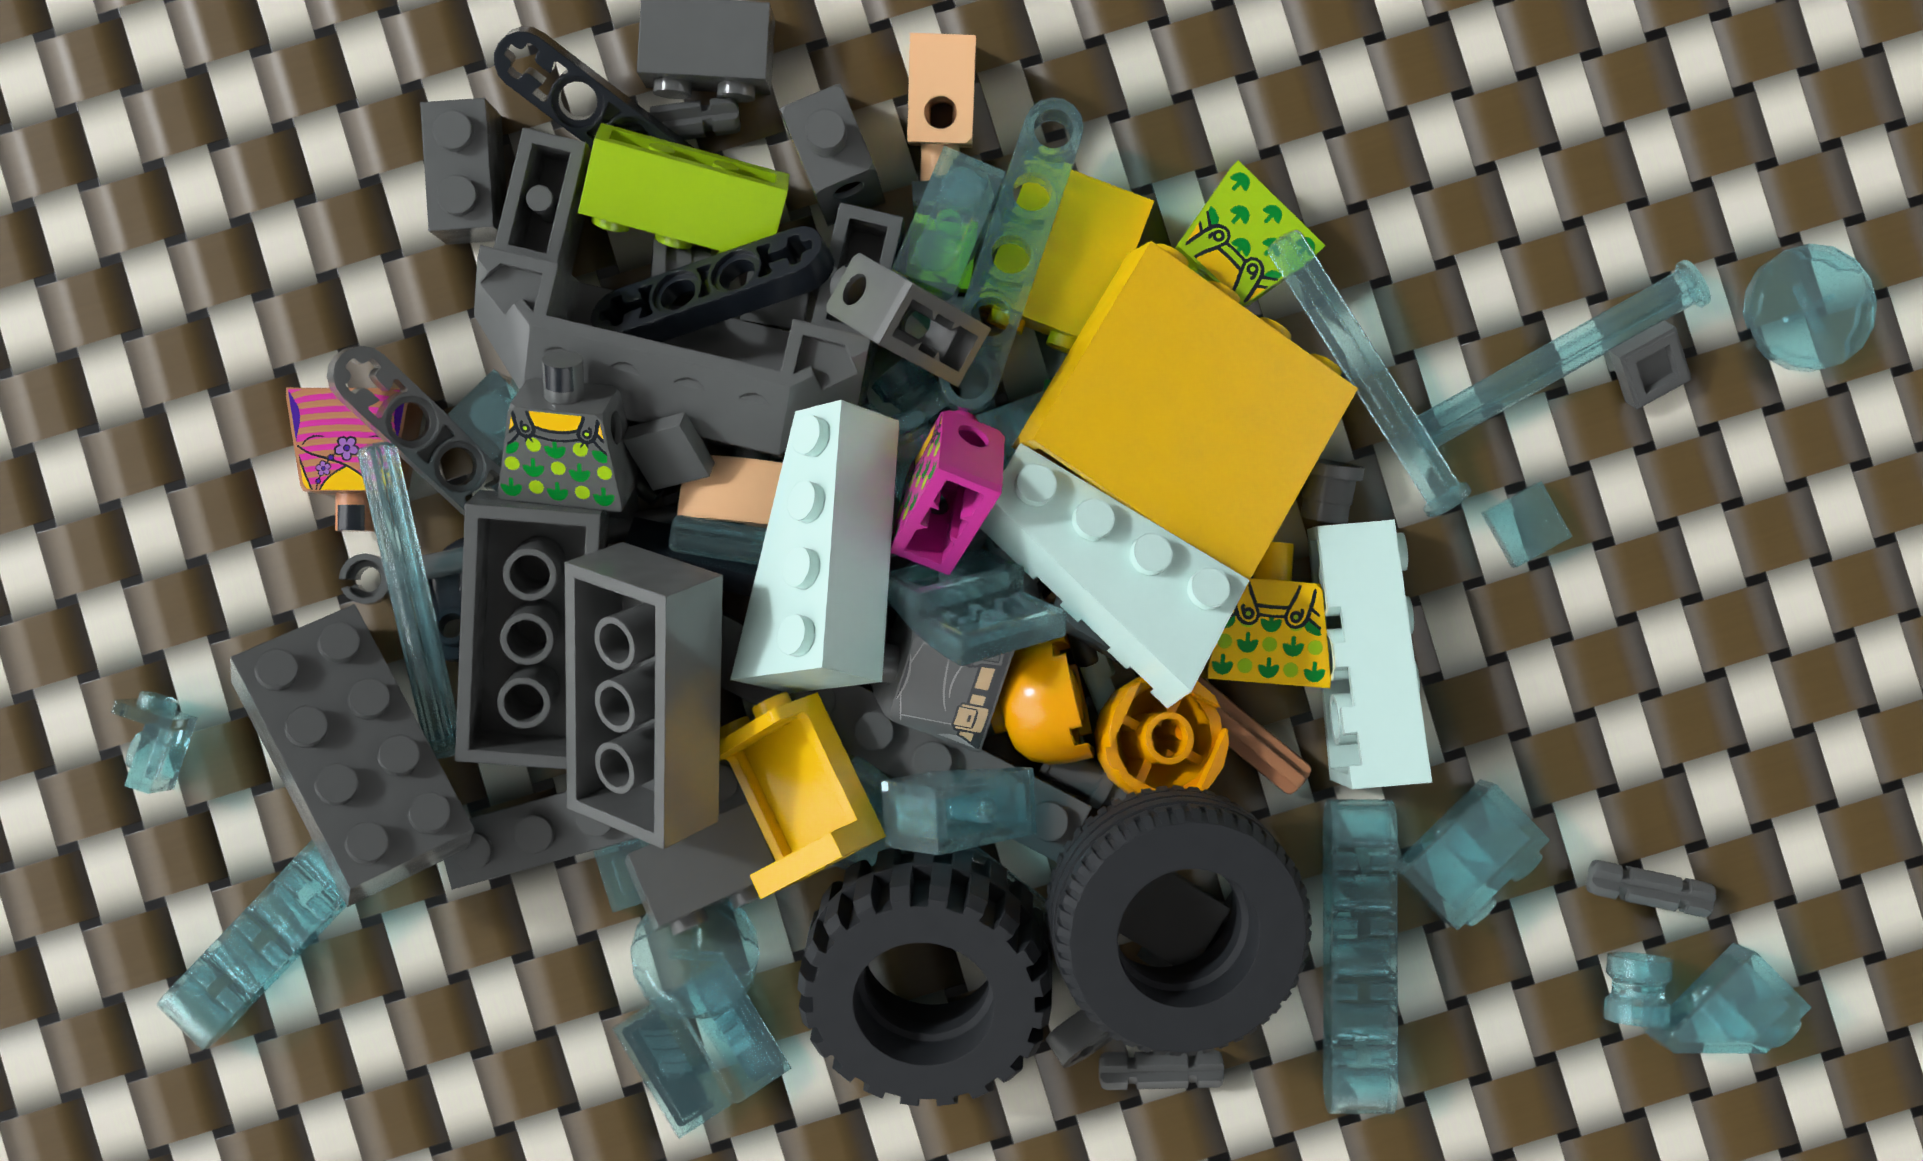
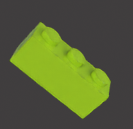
M601 123L594 138L578 213L592 217L591 222L605 230L628 232L630 227L654 233L655 239L658 242L669 247L690 249L693 244L718 250L717 254L777 234L788 193L790 174Z

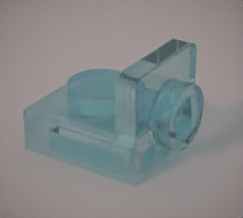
M140 691L138 698L114 700L111 713L145 724L143 731L136 734L128 748L126 766L130 770L124 786L147 794L174 790L198 718L176 711L179 704L178 700L149 691Z

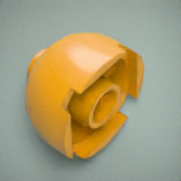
M1066 632L1053 634V637L1020 646L1014 651L991 719L994 732L1007 731L1013 746L1019 753L1031 761L1047 765L1077 762L1094 758L1095 755L1094 747L1089 743L1081 744L1080 736L1092 734L1078 667L1076 664L1068 665L1066 653L1060 654V650L1071 648Z
M1141 676L1115 690L1100 710L1094 733L1097 758L1108 779L1126 794L1132 792L1137 794L1141 792V789L1151 788L1153 791L1157 787L1165 785L1168 788H1172L1173 785L1183 786L1184 789L1198 787L1201 791L1210 788L1224 767L1229 746L1228 728H1222L1221 717L1216 708L1221 707L1215 695L1197 681L1192 692L1167 709L1150 693L1153 688Z

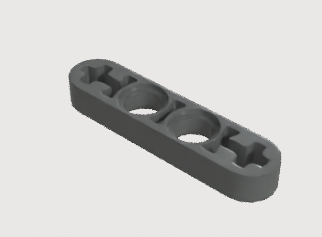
M356 346L343 349L334 355L328 365L327 380L329 388L336 398L461 514L465 516V503H467L465 497L482 486L488 473L494 479L486 483L484 487L488 491H498L501 465L384 354L375 348ZM349 361L354 364H364L369 361L374 367L370 371L369 378L381 391H389L393 382L400 389L398 393L383 401L376 416L369 410V406L380 400L366 388H356L350 391L346 386V383L351 378L350 372L345 368ZM403 403L417 405L425 415V429L414 440H403L396 435L392 428V414ZM458 447L469 454L472 459L473 468L471 475L466 481L461 484L452 485L442 477L439 465L440 459L445 452L451 448Z

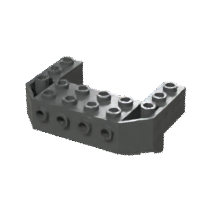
M528 128L522 129L494 248L480 245L477 257L474 305L476 320L519 390L526 380L543 378V356L555 351L576 352L583 357L584 383L613 385L620 391L628 427L686 412L706 448L708 444L733 449L731 457L770 461V458L780 461L784 460L795 411L838 400H844L864 408L878 344L826 312L827 303L831 297L830 282L835 272L842 266L848 265L853 256L858 253L896 273L906 232L904 217L840 202L829 250L835 260L834 269L828 280L819 288L811 323L793 319L790 332L731 318L664 342L648 340L593 327L591 324L593 309L606 294L614 290L581 283L572 276L586 215L579 214L578 209L592 149L583 141ZM672 304L670 310H677L683 306Z

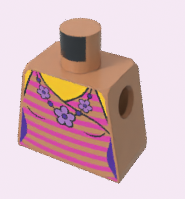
M286 387L287 407L302 490L315 494L335 495V531L375 532V495H407L413 468L336 398L330 388ZM366 388L380 400L369 406V410L376 416L383 401L398 393L400 389L391 388L389 391H381L379 388ZM403 403L398 406L391 419L392 428L396 435L407 441L419 437L423 411L413 403Z

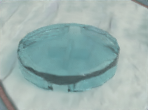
M1809 243L1784 250L1757 269L1745 291L1743 317L1747 330L1751 329L1754 339L1758 342L1755 346L1765 358L1788 370L1813 372L1842 364L1863 348L1875 326L1877 299L1871 278L1855 258L1834 246Z
M730 900L706 909L710 921L677 936L673 935L670 926L654 932L647 913L637 925L630 949L634 980L646 1000L664 1014L681 1019L686 1017L690 1019L700 1018L701 1020L717 1017L739 1004L753 985L760 958L757 932L744 909L740 907L734 910Z

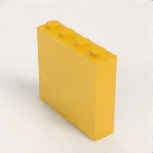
M1150 241L1126 255L1012 447L1016 449L1020 443L1024 444L1250 581L1358 388L1340 376L1342 371L1333 361L1319 354H1309L1290 340V332L1283 325L1269 318H1259L1239 304L1240 297L1231 288L1220 282L1207 281L1190 269L1187 258L1178 250L1165 244H1155Z

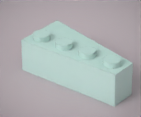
M844 400L795 411L730 680L788 693L882 682L899 420Z
M1022 443L1018 445L1003 466L1002 494L980 527L1033 580L1039 578L1063 601L1060 606L1077 622L1082 619L1110 646L1107 651L1126 669L1131 667L1153 688L1150 693L1167 709L1192 692L1249 582V579Z
M1395 519L1307 529L1311 579L1312 583L1321 584L1323 590L1331 673L1330 688H1321L1330 780L1352 790L1432 783L1420 700L1419 671L1414 658L1411 637L1414 630V613L1411 599L1405 595L1402 571H1406L1408 567V548L1404 533L1396 532Z

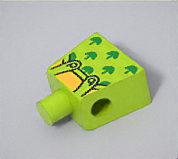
M1237 160L1175 249L1187 258L1190 269L1207 281L1220 282L1231 288L1240 297L1239 304L1247 308L1307 265L1326 245Z

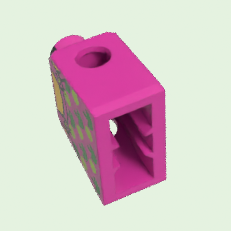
M948 410L941 412L908 470L892 532L891 553L950 576L1002 494L1005 436L998 429L980 423L974 415L966 411ZM942 495L948 504L947 512L940 515L930 513L931 507L939 509Z

